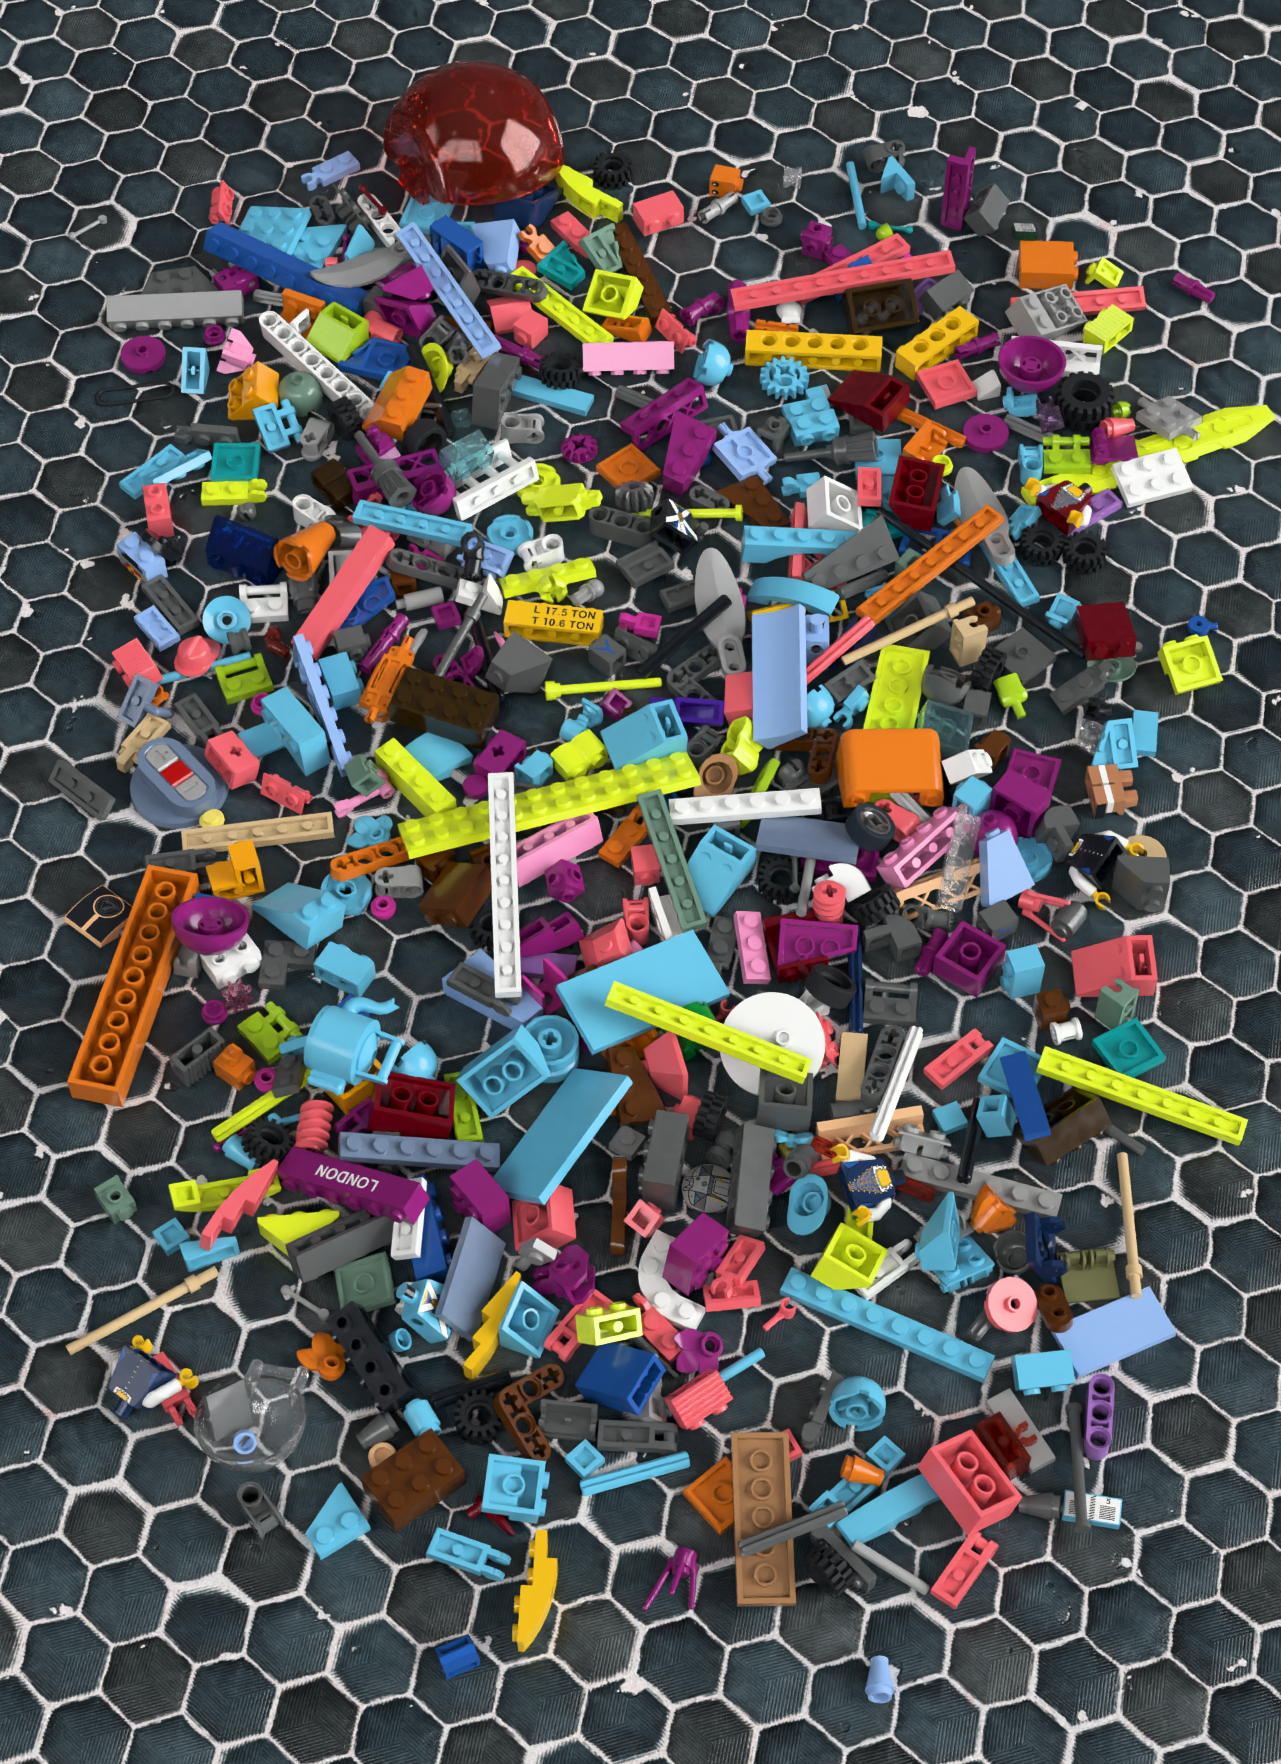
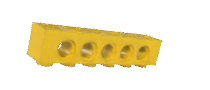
M747 330L745 365L765 366V362L772 363L774 357L779 361L784 356L785 360L793 357V362L795 363L799 360L802 361L801 366H807V369L853 371L855 369L880 372L882 336Z

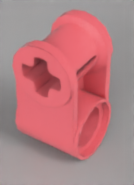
M888 799L878 800L874 804L889 814L894 821L896 831L893 839L898 843L916 832L917 826L921 824L916 814L905 810Z
M644 897L643 900H627V898H623V917L629 941L634 940L640 946H643L649 940L650 917L648 897Z

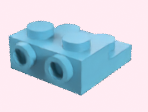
M826 395L782 405L781 411L783 416L791 425L790 436L794 447L808 446L820 441H831L834 437H839L840 425L834 409H831Z
M489 1454L481 1512L508 1515L509 1520L537 1524L539 1516L544 1517L546 1509V1499H541L542 1489H548L550 1472H545L546 1461Z

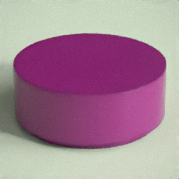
M478 774L468 776L463 782L465 796L473 800L483 798L488 792L487 780Z

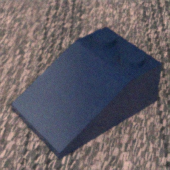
M526 178L496 194L494 220L514 219L516 224L521 226L523 230H526L525 228L529 224L536 228L543 224L563 193V188Z

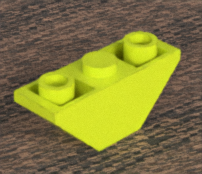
M323 1209L313 1213L298 1211L290 1215L268 1214L265 1217H257L260 1235L288 1256L285 1244L340 1220L341 1217L339 1210Z

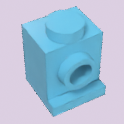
M536 750L531 756H527L521 765L517 763L514 766L515 780L542 786L553 775V760L546 752Z

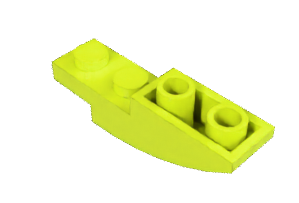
M559 162L555 164L556 182L559 187L563 188V194L575 207L595 220L600 215L616 223L623 219V202L593 188V179Z

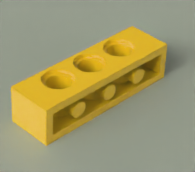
M961 306L953 311H949L941 320L932 323L927 330L917 334L913 340L898 348L896 351L895 367L911 380L916 381V372L938 365L956 352L954 351L955 346L970 342L972 338L977 337L979 320Z

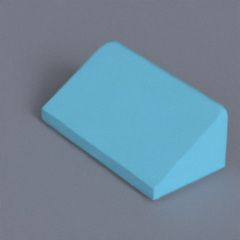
M360 224L357 226L344 254L345 261L371 252L375 246L372 237Z
M264 722L237 734V737L243 740L247 749L257 758L285 747L270 723Z

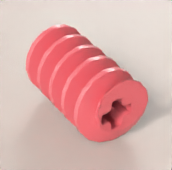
M831 880L821 881L816 884L812 905L815 921L843 924L846 889L843 885Z
M308 1100L301 1105L294 1147L324 1155L322 1151L328 1149L326 1141L330 1139L328 1132L331 1130V1124L329 1122L333 1120L331 1113L334 1111V1105L323 1100Z

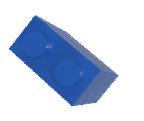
M611 1342L598 1347L575 1386L587 1402L639 1416L666 1369L655 1353Z

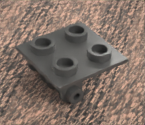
M333 183V187L345 200L342 204H338L335 207L336 214L342 222L347 225L352 235L359 224L365 230L368 229L372 234L373 231L368 226L371 223L363 212L359 215L361 210L353 199L348 201L351 197L342 187L339 190Z

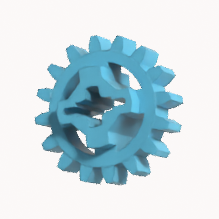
M782 356L779 361L774 357L772 363L765 362V367H761L760 384H762V390H767L768 396L775 394V399H778L780 396H783L784 400H787L788 396L795 399L796 393L802 395L804 389L808 388L809 373L807 372V366H801L802 361L800 360L796 363L793 362V357L785 360V357Z

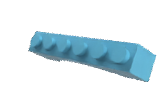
M744 525L741 540L742 562L767 563L777 558L796 554L828 555L858 531Z

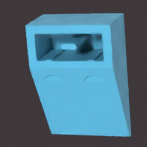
M672 699L648 704L600 731L615 771L622 769L627 764L638 765L646 763L651 758L661 759L675 752H687L688 736Z
M713 825L703 837L687 863L704 913L714 918L756 865V848L716 825Z

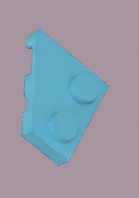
M1132 718L1105 722L1091 766L1117 764L1118 770L1138 767Z
M341 1482L337 1485L305 1534L320 1560L371 1529Z

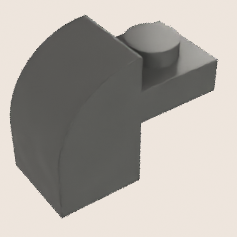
M1070 805L1055 806L1047 810L1035 830L1036 843H1046L1055 862L1065 861V858L1074 846L1071 839L1080 826Z
M887 915L883 919V925L871 926L863 931L862 947L866 953L889 946L896 962L921 956L922 940L911 921L899 915Z

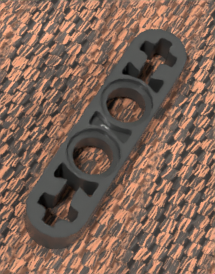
M476 269L473 271L475 279L478 281L480 292L530 302H541L548 294L547 287L539 279L486 269ZM498 280H504L502 286L494 288ZM518 283H522V288L519 291L514 292V286Z
M399 548L391 550L386 560L388 568L394 572L457 590V584L461 575L464 574V567ZM415 564L423 565L426 570L418 569ZM442 570L446 572L449 577H444L440 575L438 571Z
M887 1026L880 1032L861 1084V1101L865 1105L877 1106L881 1103L904 1043V1032L897 1026ZM893 1038L892 1045L888 1044V1040ZM881 1054H889L892 1057L890 1059H882L879 1056ZM883 1072L886 1075L884 1077H875L872 1074ZM873 1087H876V1091L871 1094Z

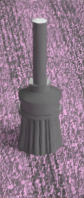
M357 431L354 437L373 462L370 476L377 487L382 489L389 505L401 508L413 501L417 489L402 475V470L396 461L380 458L363 432Z
M874 431L848 437V435L843 437L837 436L833 438L832 444L827 445L826 448L784 453V461L787 463L827 457L828 460L833 459L837 466L842 464L848 465L851 462H877L879 455L878 442Z

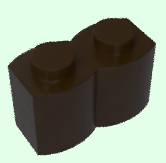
M332 458L310 471L314 487L339 511L353 502V488L346 475V466Z

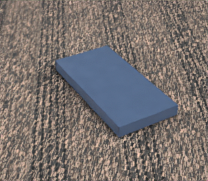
M796 816L761 819L755 845L756 851L856 865L859 845L848 835L845 823Z
M473 1216L465 1217L434 1314L468 1341H472V1337L480 1329L482 1323L481 1311L488 1304L506 1245L504 1241Z

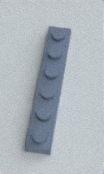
M340 1132L338 1137V1159L347 1162L458 1170L477 1159L487 1172H497L500 1169L499 1143Z

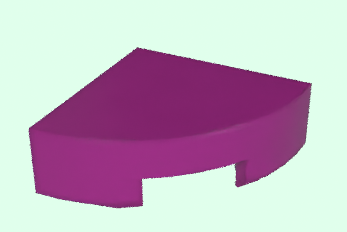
M476 645L460 658L464 672L471 680L477 675L483 663L484 652L483 648L479 645Z

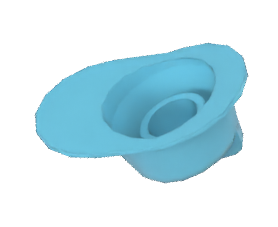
M807 1174L804 1178L794 1182L790 1190L787 1225L793 1233L807 1235L814 1232L820 1227L825 1216L830 1211L831 1197L823 1178L816 1174Z

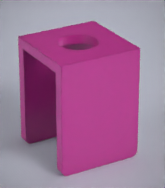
M546 957L543 959L544 981L535 986L523 974L521 975V987L543 1008V1015H552L564 1006L555 990L556 986L567 981L568 978ZM544 994H549L553 998L552 1002L548 1005H545Z

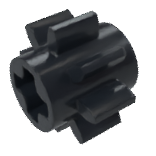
M1105 696L1089 697V702L1086 705H1082L1084 708L1083 718L1089 719L1091 726L1104 725L1107 719L1113 717V704L1105 702Z

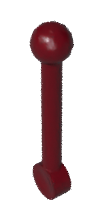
M360 185L358 188L359 192L364 193L378 208L380 215H385L387 208L381 206L372 197L365 185Z

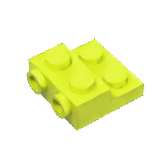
M1198 634L1191 635L1180 643H1176V640L1164 643L1157 652L1164 674L1169 675L1175 695L1223 681L1208 635L1199 637Z

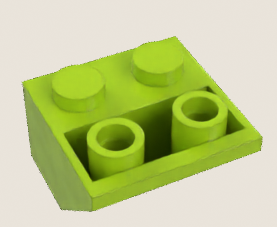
M333 301L319 313L306 340L322 355L336 363H339L341 360L346 361L352 356L353 351L363 347L369 341V321Z

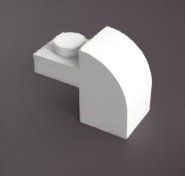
M847 863L829 866L833 874L832 877L825 874L814 880L815 884L831 880L843 885L846 889L845 897L848 902L872 890L864 874L857 867Z

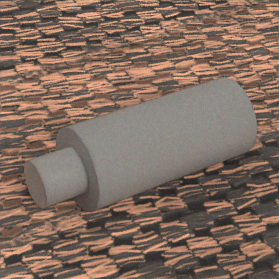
M440 586L403 594V599L395 600L397 610L406 608V611L444 603Z

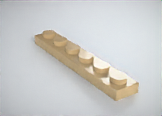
M332 812L181 830L183 850L213 849L216 852L228 851V845L250 839L253 840L254 847L256 848L335 838Z

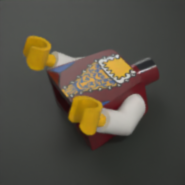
M1030 477L1024 488L1030 490L1031 496L1037 495L1036 506H1039L1042 511L1041 516L1068 536L1075 528L1086 527L1089 524L1092 513L1090 495L1093 493V490L1088 483H1083L1077 487L1069 480H1065L1059 484L1041 485L1040 481L1036 478Z

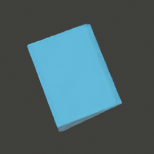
M519 1281L498 1328L500 1346L534 1358H540L544 1350L543 1344L550 1335L560 1310L526 1283Z

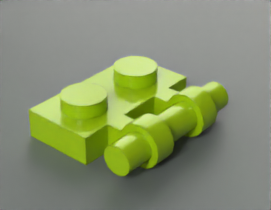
M1052 434V437H1043V446H1052V449H1043V474H1090V449H1081V446L1090 445V437H1081L1080 434H1073V437H1060L1059 434ZM1060 446H1073V449H1060Z
M272 1001L265 1005V1009L269 1013L268 1016L264 1018L257 1011L237 1025L239 1033L269 1065L283 1056L280 1053L279 1044L287 1042V1039L293 1036L304 1037L300 1032V1027L294 1021L291 1022L285 1016L286 1012L281 1006H276ZM277 1023L283 1028L279 1033L273 1028Z

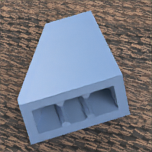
M509 219L473 224L472 228L475 236L483 241L484 260L489 270L507 274L516 270L520 245L518 234L521 232L515 220Z
M992 829L985 833L986 838L979 841L981 904L986 908L1004 899L1007 900L1035 885L1009 830Z

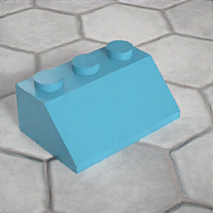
M520 1024L465 1065L456 1081L492 1119L550 1077L551 1074L539 1043Z

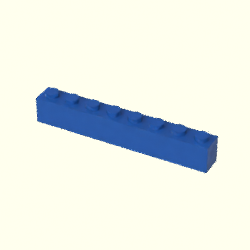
M222 222L207 230L203 250L283 288L323 300L326 303V307L335 301L357 315L364 316L363 300L369 293L368 291L360 287L344 288L321 283L310 275V271L319 268Z

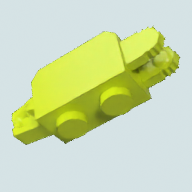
M583 483L542 486L538 491L525 493L520 498L522 504L528 505L525 508L527 515L540 516L541 520L545 523L579 520L584 517L586 510L600 506L603 496L600 490H586Z

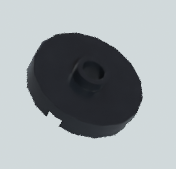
M145 528L140 535L141 539L144 542L149 540L151 542L150 546L155 552L169 562L171 561L178 565L183 556L172 546L173 543L165 536H158L153 531Z

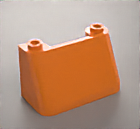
M928 728L851 729L841 735L835 767L844 808L857 807L859 804L868 803L871 793H919V801L924 806H942L944 790L940 741L935 730Z

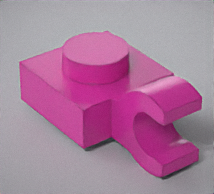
M638 612L637 616L620 613L618 627L623 630L628 629L629 632L634 630L633 635L657 639L662 616Z

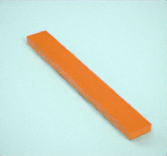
M985 505L856 608L855 614L861 618L869 616L875 626L914 593L923 588L1003 524L1004 517L989 505Z

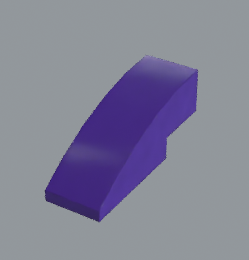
M650 697L649 704L671 698ZM675 697V699H672L684 727H702L705 724L708 726H723L725 701Z

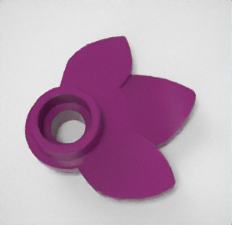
M686 1329L674 1336V1342L682 1349L676 1359V1370L678 1372L688 1374L698 1371L700 1375L709 1368L719 1370L718 1357L723 1351V1342L719 1335L714 1332L702 1334L695 1329ZM706 1342H710L712 1344L711 1351L706 1350Z

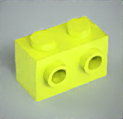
M624 1301L609 1303V1308L604 1309L601 1306L588 1307L585 1313L575 1315L579 1343L597 1346L643 1336L640 1308L626 1306Z

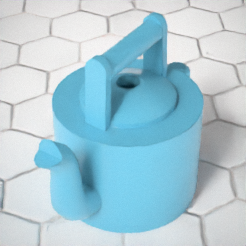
M358 996L346 1001L342 1008L334 1005L324 1006L315 1017L305 1043L304 1064L312 1070L307 1082L312 1086L330 1091L337 1096L343 1093L346 1083L358 1085L363 1079L387 1085V1078L401 1047L405 1045V1041L381 1031L378 1020L358 1014V1012L377 1015L391 1013L400 1008L394 1004L395 999L392 998L386 1002L379 1003L369 998ZM382 1038L392 1043L377 1076L369 1074L368 1071L376 1058L379 1040Z

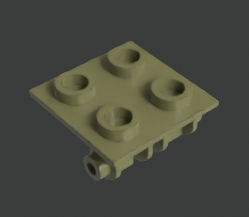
M1107 1247L1103 1249L1056 1253L1057 1260H1062L1063 1265H1067L1068 1272L1060 1276L1063 1293L1068 1303L1120 1299L1113 1263L1115 1261L1114 1250Z

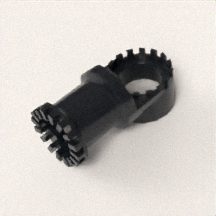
M472 531L465 533L460 541V546L464 550L463 560L465 561L464 574L461 575V579L480 582L482 581L480 573L481 563L484 562L485 540ZM471 538H477V545L473 549H469L468 541Z

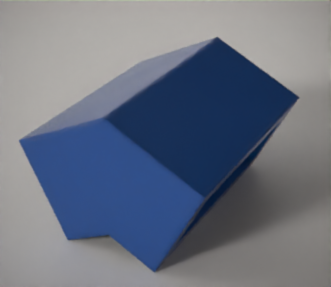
M469 1634L435 1648L446 1680L481 1665L480 1658Z

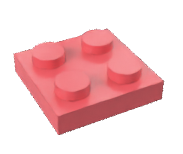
M958 359L916 372V379L935 410L977 396V389Z

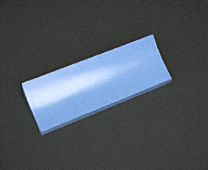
M801 604L774 612L752 615L753 740L768 750L808 733L805 607Z

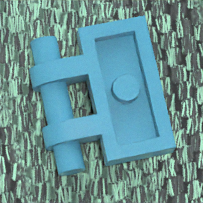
M289 399L280 402L283 409L278 411L274 402L252 410L268 454L290 447V437L295 438L297 445L301 444L300 435L303 432L302 425L298 424L295 416L297 414L294 406H291ZM281 419H287L290 428L285 429Z

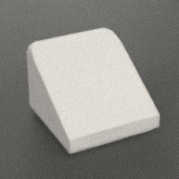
M307 308L289 324L300 335L311 326L310 314Z
M991 370L972 381L977 389L976 397L978 401L1000 396L1001 383L995 370Z

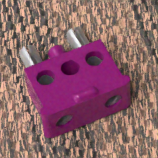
M230 262L228 263L231 267L229 269L224 267L220 273L215 269L209 272L214 280L215 287L219 291L241 290L242 295L245 296L260 287L258 275Z

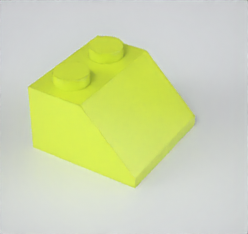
M595 269L582 311L625 320L637 309L644 287L637 277Z
M841 1222L827 1243L811 1277L833 1290L869 1288L888 1250Z

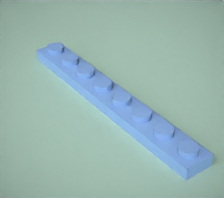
M412 222L395 233L413 261L422 265L435 293L481 359L484 360L500 350V343L416 223Z

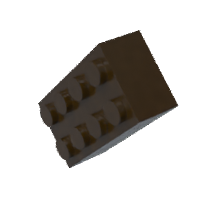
M409 666L406 667L389 702L390 721L481 750L499 713L498 694Z

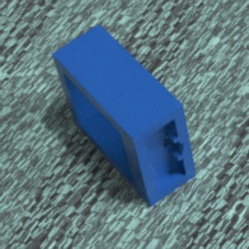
M446 214L430 225L432 248L439 258L445 245L450 244L472 272L476 269H485L483 241Z

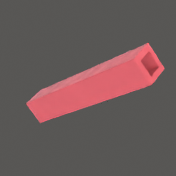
M369 525L296 634L303 633L305 641H310L314 653L312 658L316 662L334 637L333 631L340 628L395 546L389 534L372 525Z

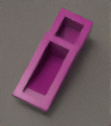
M569 911L548 923L543 917H540L519 930L520 957L536 956L556 951L579 941L585 936L578 922Z

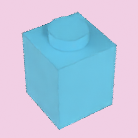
M1006 1094L981 1096L976 1118L987 1138L1010 1136L1013 1133L1016 1113Z

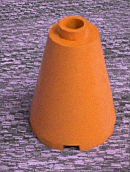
M321 521L279 540L274 547V558L279 568L283 566L287 571L285 574L296 581H306L311 578L336 538L334 528L330 524Z

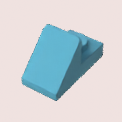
M893 156L889 157L881 178L880 193L882 194L895 188L896 192L906 202L914 199V180Z

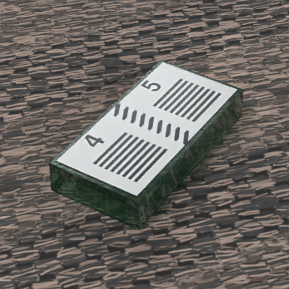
M1012 223V233L1015 240H1037V230L1034 224Z

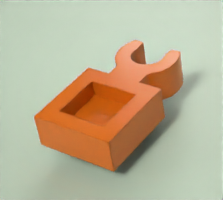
M529 224L525 228L529 235L521 231L518 237L523 242L529 244L526 250L539 263L555 246L544 234L538 236L536 228Z

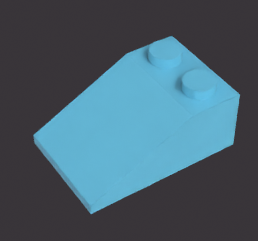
M289 882L252 904L253 910L306 950L342 928L346 908L345 904L328 891Z

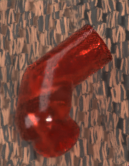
M269 626L265 633L266 648L283 658H287L291 649L281 643L280 629L277 626Z

